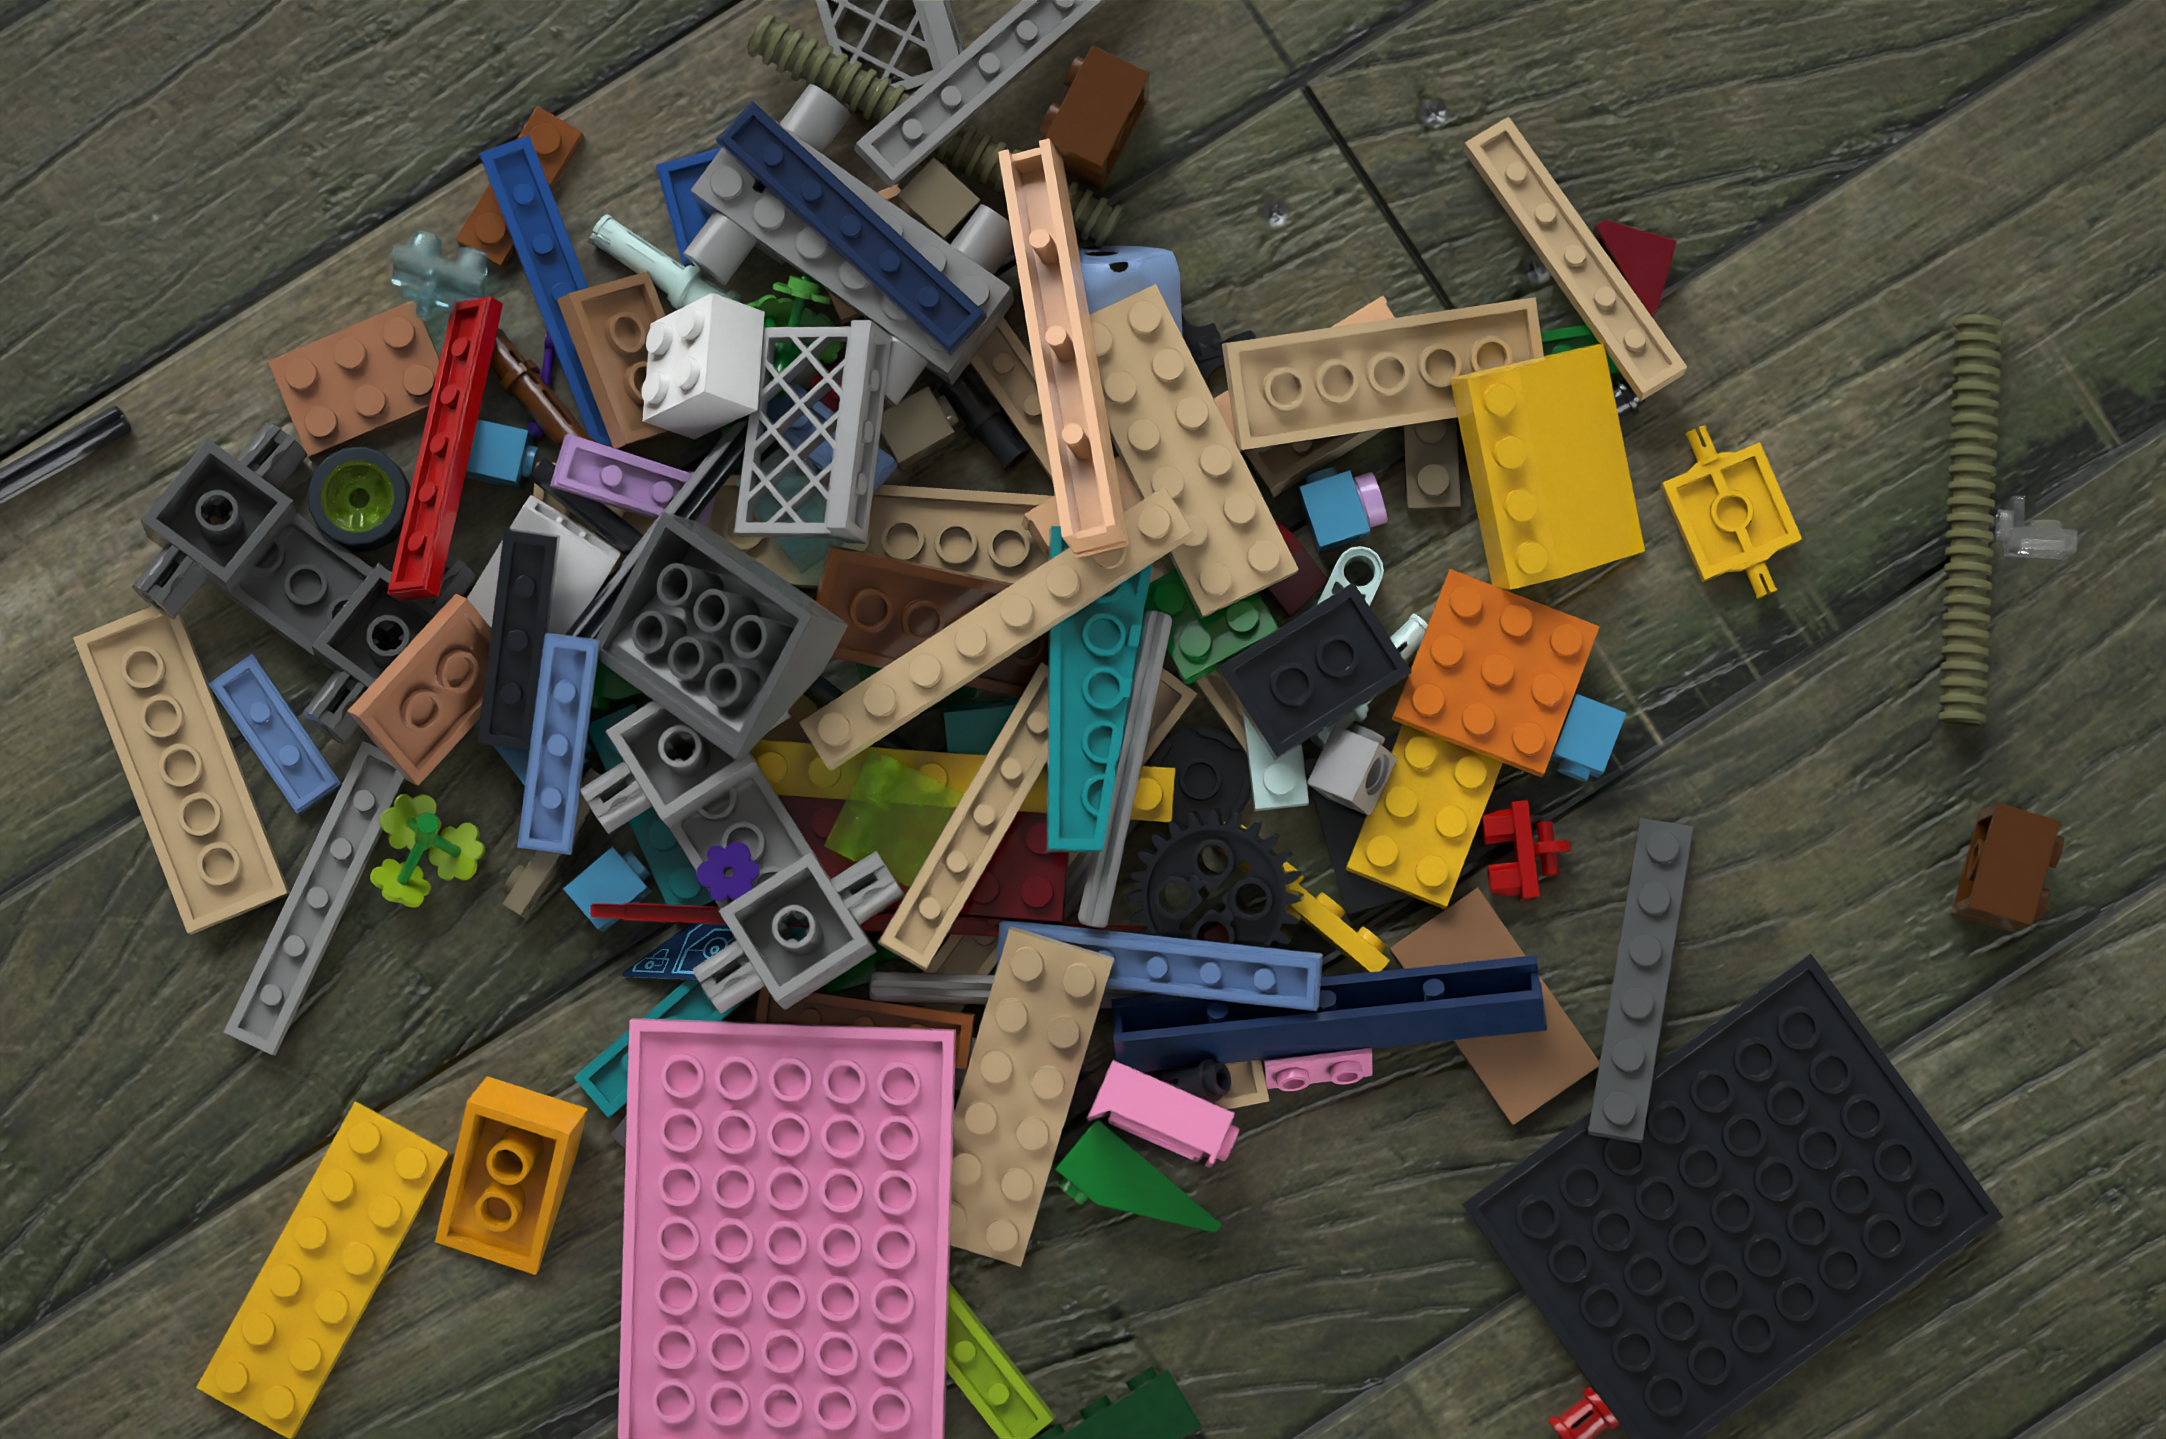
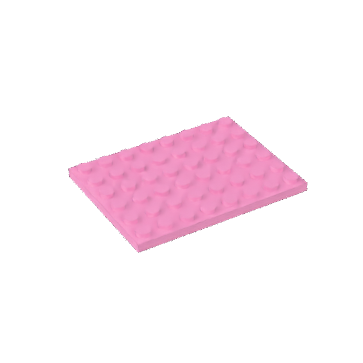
M638 1018L629 1020L618 1439H944L956 1029Z

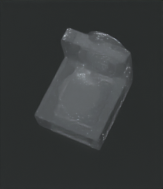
M2013 495L2005 503L2004 509H1998L1995 520L1996 541H2003V556L2067 560L2077 551L2078 530L2062 529L2061 521L2047 519L2030 521V527H2024L2025 496Z

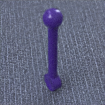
M546 331L541 378L550 388L555 350ZM534 420L529 423L528 431L533 438L541 439L546 436Z

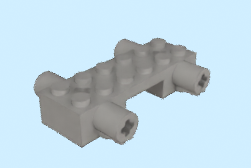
M809 84L779 125L987 314L988 318L950 356L767 188H765L763 193H760L758 187L760 182L723 148H721L690 190L698 206L711 214V217L683 254L698 269L715 281L726 285L753 247L756 246L781 265L786 261L804 275H808L811 280L820 284L825 290L861 314L865 320H872L892 337L884 401L896 407L925 367L950 385H953L1015 302L1011 287L994 276V273L1014 248L1010 222L991 208L980 204L950 245L823 155L849 120L851 114L831 95L819 87Z
M654 700L606 730L624 761L582 787L580 791L608 834L653 806L661 820L672 831L696 871L701 863L709 861L707 852L712 846L719 845L725 849L732 842H742L747 845L751 852L750 860L756 862L760 868L759 876L751 880L753 884L752 890L735 901L729 896L724 901H715L721 909L719 910L720 914L737 940L692 969L709 999L721 1014L764 986L767 987L776 1003L784 1010H787L877 952L860 924L905 896L877 851L833 879H830L750 751L742 760L734 759ZM787 711L770 730L791 717L789 712ZM687 743L691 748H695L692 750L693 755L688 760L683 761L680 758L674 760L681 756L677 748L682 744ZM728 870L726 877L733 876L734 870ZM799 921L803 926L810 925L809 929L806 930L807 936L802 941L797 942L794 938L787 941V937L793 934L789 927L794 922Z

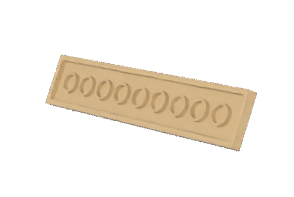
M731 475L717 492L707 527L782 579L799 588L818 589L829 544L1014 584L1048 562L1028 530L1025 531L1022 521L1025 513L1053 496L881 485L872 496L867 544L845 543L840 538L740 537L734 533L741 475ZM758 477L757 485L761 482V480H760L759 477ZM783 478L776 487L789 502L811 481ZM534 483L533 496L606 540ZM827 483V484L825 485V487H826L828 490H829V483ZM770 491L755 504L753 522H767L783 507ZM819 491L797 513L806 523H824L827 500ZM605 504L643 535L656 521ZM791 517V518H789L785 523H796V522H795V521L792 519V517ZM621 552L608 575H613L627 555Z

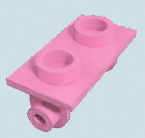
M1372 1048L1264 1059L1263 1065H1265L1267 1089L1279 1088L1283 1091H1297L1304 1089L1312 1083L1328 1081L1341 1085L1355 1083L1361 1080L1362 1077L1372 1076Z

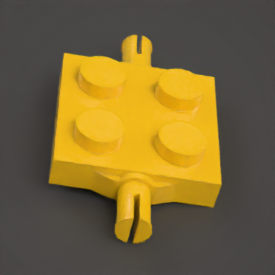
M1706 425L1700 426L1697 430L1693 429L1685 434L1698 462L1688 472L1662 482L1660 485L1701 582L1726 572H1742L1745 570L1756 598L1760 599L1766 594L1770 595L1778 590L1774 585L1765 562L1775 552L1799 543L1802 537L1761 443H1756L1737 452H1721L1717 454Z

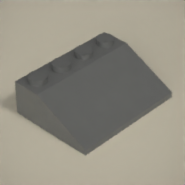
M663 512L596 640H600L598 660L734 759L742 760L824 672L849 624L703 523Z

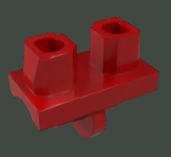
M1528 800L1511 802L1508 809L1499 810L1484 815L1481 818L1484 846L1512 843L1514 856L1513 863L1487 866L1490 895L1518 896L1519 902L1536 900V897L1540 896L1535 857L1540 856L1543 876L1559 874L1556 854L1571 852L1570 840H1554L1552 821L1536 823L1539 843H1533Z

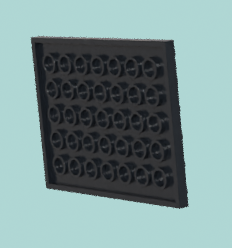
M1811 953L1655 1064L1642 1144L1588 1135L1591 1110L1461 1204L1595 1392L1615 1416L1629 1439H1700L2004 1218Z

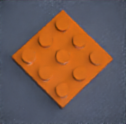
M1449 569L1412 664V673L1407 677L1391 720L1542 777L1546 771L1600 626Z

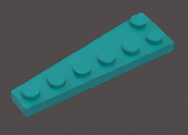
M1051 526L1049 530V560L1069 548L1062 538L1060 526ZM1153 563L1048 630L1047 851L1102 852Z

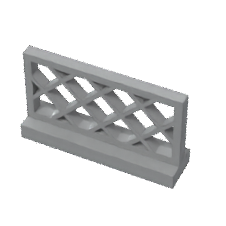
M816 0L828 44L834 48L833 54L839 56L846 50L853 54L849 63L854 64V62H861L863 59L885 70L881 80L885 77L892 80L893 76L902 79V81L893 83L891 86L895 88L899 85L906 87V94L917 91L965 50L950 0H911L914 2L916 14L906 32L883 20L893 0H882L875 15L851 4L853 0H830L839 5L833 15L829 0ZM848 10L870 21L857 48L841 41L838 33V28ZM920 26L925 42L915 37ZM879 27L902 38L889 65L866 53ZM911 43L928 51L933 71L911 77L898 70Z
M852 320L851 327L763 328L757 411L749 414L734 533L738 536L840 538L845 543L867 544L892 337L872 320ZM794 342L802 353L780 373L773 365L775 343ZM804 342H813L809 347L804 344ZM833 342H847L845 359L829 373L816 357ZM812 363L824 378L801 399L789 382ZM841 379H842V386H840V385L838 384V382H839ZM833 388L840 396L839 410L822 424L810 408ZM784 389L796 404L773 424L766 416L767 404L778 392ZM805 414L817 430L795 450L782 434ZM836 430L834 438L831 434ZM777 440L789 456L767 476L760 468L761 453ZM827 440L834 449L832 462L816 476L804 459L823 441ZM798 465L811 482L788 502L776 485ZM758 477H759L760 480H761V482L757 485ZM827 483H829V490L825 487ZM770 491L783 507L767 522H753L755 504ZM820 491L827 500L825 522L806 523L797 511ZM791 517H792V519L796 522V523H785V522H786L789 518H791Z

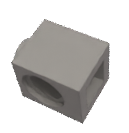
M1334 725L1307 784L1325 798L1371 816L1398 758L1382 746L1385 738L1378 733L1359 725L1355 726L1353 732Z

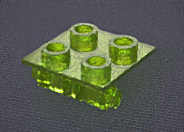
M871 749L824 847L856 862L877 851L895 880L910 887L965 793Z

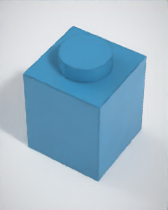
M477 420L465 478L522 490L525 477L529 478L536 467L540 449L533 446L534 438L528 430Z
M1332 467L1306 476L1307 484L1299 487L1298 498L1317 555L1368 539L1370 527L1351 471L1337 474L1336 468Z
M1575 694L1550 757V760L1559 763L1557 771L1587 782L1589 775L1599 778L1604 773L1626 713L1582 695Z
M611 847L563 889L596 928L604 933L619 919L591 917L590 909L592 903H639L652 892L644 882L651 873L631 850L622 856L614 847Z

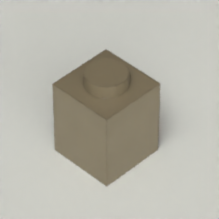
M934 157L925 167L918 164L898 184V188L902 190L897 195L899 208L949 244L954 241L981 204L980 199Z
M927 386L900 401L896 407L892 406L883 411L880 436L893 459L897 462L900 471H903L955 442V433L951 426L959 423V420L945 395L943 394L935 399Z

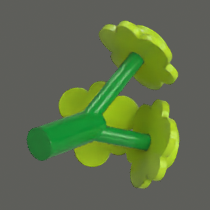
M401 794L396 797L394 807L386 809L381 814L380 826L385 832L389 833L388 841L392 847L401 849L406 846L411 852L406 862L401 864L394 859H385L381 867H376L372 870L370 880L376 887L382 889V895L388 901L402 903L413 908L419 907L424 900V896L428 895L431 890L430 883L422 879L423 871L417 865L423 852L430 848L429 860L434 866L438 867V876L443 880H451L454 876L460 880H468L477 870V860L481 859L485 853L484 844L478 841L480 836L479 829L472 823H463L457 829L452 826L444 828L439 836L437 832L441 828V821L434 815L436 812L434 799L426 794L417 795L413 799L407 794Z

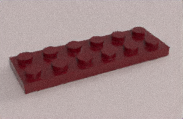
M778 795L830 879H833L877 851L905 895L956 807ZM1024 811L1016 813L957 916L1063 924L1069 852L1047 851V813ZM904 897L882 911L896 912Z

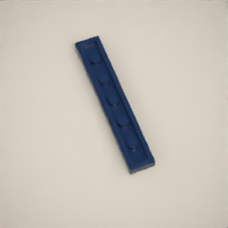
M754 101L716 138L717 143L950 356L988 318L987 314Z

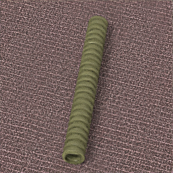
M771 13L762 17L747 45L748 55L752 58L758 54L763 57V64L768 66L773 62L777 65L776 70L778 72L784 73L786 70L791 72L792 80L797 82L802 78L806 81V87L809 84L819 87L826 93L834 96L841 104L843 102L849 104L850 112L856 113L858 110L863 112V119L867 121L874 118L880 123L910 97L905 93L906 87L899 85L897 88L891 86V79L888 77L883 78V80L876 77L877 71L870 69L868 72L862 70V63L859 61L854 62V64L847 61L848 55L841 53L839 56L833 54L834 48L830 45L825 46V48L818 45L819 39L812 37L810 40L804 38L805 32L801 29L796 30V32L791 31L790 23L783 21L781 24L775 22L776 16ZM963 125L934 150L937 153L936 159L939 161L947 158L951 161L950 167L957 169L961 166L966 169L964 174L968 177L976 174L980 177L979 183L985 185L989 181L994 184V191L1000 193L1002 189L1004 190L998 152L1007 150L1006 142L1000 141L996 144L991 141L993 135L986 133L982 136L977 133V126L971 125L970 128H967ZM1015 149L1013 152L1010 151L1011 154H1016V153H1020V152H1021V151L1018 150V149ZM1073 180L1071 184L1067 183L1074 227L1077 231L1081 232V239L1086 241L1090 237L1096 240L1094 246L1101 249L1103 245L1106 246L1123 215V207L1118 204L1114 208L1107 205L1108 199L1104 196L1100 200L1094 198L1093 190L1088 188L1083 192L1078 189L1079 183Z
M1986 314L1963 315L1957 318L1954 323V327L1960 331L1954 337V344L1959 346V350L1953 353V360L1958 362V367L1953 368L1952 376L1957 378V383L1952 385V393L1957 395V399L1951 402V409L1956 411V416H1952L1950 419V425L1955 427V432L1950 434V442L1955 444V448L1950 449L1949 458L1954 460V465H1950L1948 468V474L1953 476V481L1948 483V491L1953 492V497L1947 500V507L1952 509V514L1946 517V523L1951 525V530L1946 532L1945 538L1951 541V547L1945 549V556L1950 558V563L1944 566V572L1949 574V580L1944 581L1943 588L1949 591V595L1943 598V605L1948 607V613L1942 615V621L1947 623V629L1942 631L1941 638L1947 640L1946 646L1941 647V655L1946 656V662L1940 664V671L1945 673V679L1940 680L1939 687L1945 689L1944 695L1939 697V704L1944 706V712L1938 714V720L1945 725L1961 727L1980 726L1987 721V715L1982 713V707L1987 706V698L1982 697V691L1988 689V682L1983 680V674L1989 672V666L1984 664V658L1989 656V649L1984 647V641L1990 639V632L1985 630V625L1991 622V616L1986 614V608L1991 607V599L1986 597V592L1992 590V583L1987 581V575L1993 573V567L1988 565V559L1993 557V550L1988 548V543L1994 540V533L1989 531V526H1993L1995 523V517L1990 515V510L1995 508L1996 502L1990 499V494L1996 491V484L1991 482V477L1997 474V468L1992 466V461L1997 459V451L1992 449V445L1998 442V435L1993 433V428L1999 425V419L1994 417V412L1999 410V402L1994 400V396L2000 393V386L1995 384V379H1999L2001 376V370L1996 368V363L2001 361V353L1996 351V347L2002 344V337L1997 335V331L2002 329L2003 321L1996 316Z

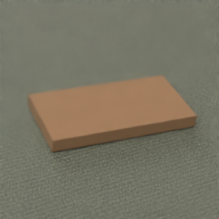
M1476 888L1389 948L1402 969L1525 956L1479 888ZM1540 976L1539 981L1542 984L1547 1023L1546 1031L1452 1040L1511 1126L1587 1075L1600 1064Z

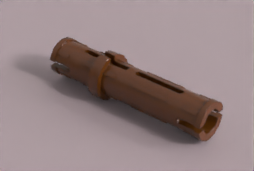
M498 329L490 367L501 380L500 386L507 396H514L523 405L529 415L559 450H561L564 437L567 434L596 442L582 428L556 394L545 384L544 380L540 377L541 370L533 360H526L514 347L504 331Z

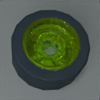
M366 447L344 448L327 457L313 473L308 488L309 511L317 527L334 542L357 552L377 550L395 541L401 534L411 486L401 468L383 452ZM361 488L370 495L369 503L363 508H355L350 503L357 496L356 489Z

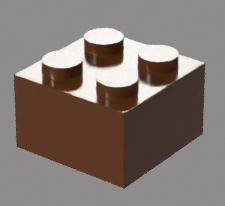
M1092 45L1085 59L1079 56L1074 59L1064 80V85L1067 86L1064 95L1065 99L1061 106L1054 102L1052 103L1042 122L1040 132L1044 133L1041 140L1049 138L1059 155L1062 156L1065 173L1102 190L1149 99V72Z
M1996 803L1979 812L1950 915L2010 933L2032 926L2034 918L2041 920L2050 896V889L2043 887L2048 866L2052 868L2057 866L2063 850L2064 837L2057 835L2061 821L2001 803Z

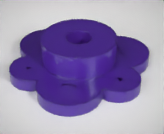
M732 842L725 849L719 845L712 846L707 852L709 861L701 863L697 868L696 877L698 882L702 886L710 888V896L719 902L726 900L728 896L735 901L752 890L753 884L751 880L756 879L760 873L758 864L750 860V849L742 842ZM733 869V876L726 877V872Z

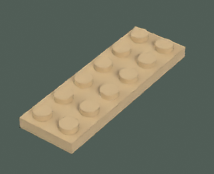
M1157 285L1150 286L1090 314L1111 440L1141 500L1165 487L1195 533L1194 537L1168 554L1200 619L1296 574L1299 569Z
M1536 297L1222 344L1236 445L1239 450L1455 418L1458 415L1450 378L1544 356Z
M151 606L74 637L77 650L187 933L192 935L288 896L290 894L289 888L181 612L173 620Z
M1010 927L954 1112L950 1245L1021 1267L1114 962L1113 957L1016 927Z

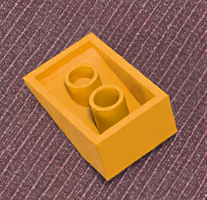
M486 1076L466 1103L435 1242L536 1275L539 1271L577 1156L588 1108Z

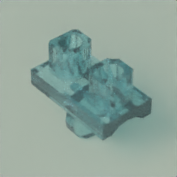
M418 229L405 246L396 243L390 255V261L393 262L391 283L404 287L402 297L418 302L416 309L417 318L429 321L436 308L453 313L457 302L486 297L488 255L483 251L467 246L461 248L455 263L441 259L439 256L442 252V240L434 234Z

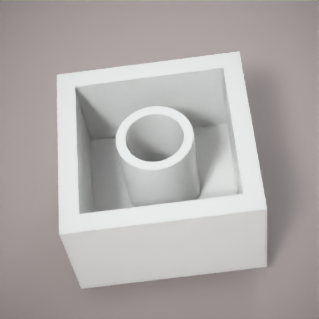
M711 293L651 323L646 338L648 360L646 379L642 386V398L644 400L642 421L692 439H697L757 411L765 312Z

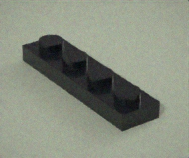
M510 528L504 529L477 743L530 751L544 638L549 628L560 542L559 535Z

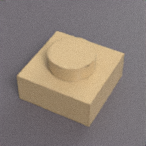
M1262 1060L1225 1064L1230 1072L1231 1088L1219 1101L1214 1102L1215 1105L1229 1110L1269 1102Z

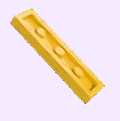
M1212 844L1213 847H1215L1219 852H1221L1225 857L1228 858V855L1223 848H1221L1218 845ZM1245 861L1238 867L1247 873L1251 866ZM1288 862L1283 864L1285 871H1297ZM1303 875L1289 884V890L1304 893L1302 901L1289 904V909L1301 915L1303 922L1364 973L1383 970L1390 960L1382 954L1387 946L1376 935L1363 926L1358 932H1355L1341 920L1346 912L1334 900L1323 892L1315 898L1299 885L1304 879Z

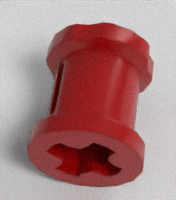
M1590 1386L1582 1391L1583 1398L1560 1417L1552 1415L1547 1419V1422L1560 1439H1593L1607 1427L1615 1429L1620 1424Z

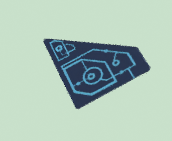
M690 923L624 971L623 977L698 980L692 969L737 939L728 925Z

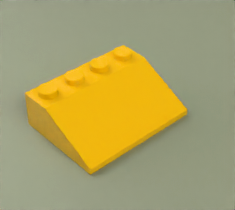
M1604 343L1450 378L1493 586L1512 590L1562 578L1645 551Z

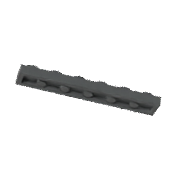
M1640 818L1588 1135L1642 1144L1694 826Z

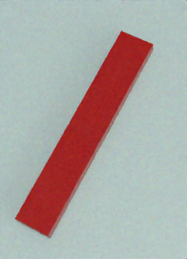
M491 296L452 304L387 595L398 601L439 596L503 303Z

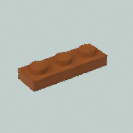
M537 106L517 139L530 136L550 190H552L583 140L584 135L580 130ZM489 183L455 240L461 246L503 270L515 251V247Z

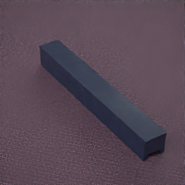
M1537 955L1321 977L1319 1007L1317 1011L1166 994L1111 999L1116 1062L1138 1072L1196 1067L1205 1059H1214L1218 1063L1226 1064L1547 1030L1542 984L1539 981Z

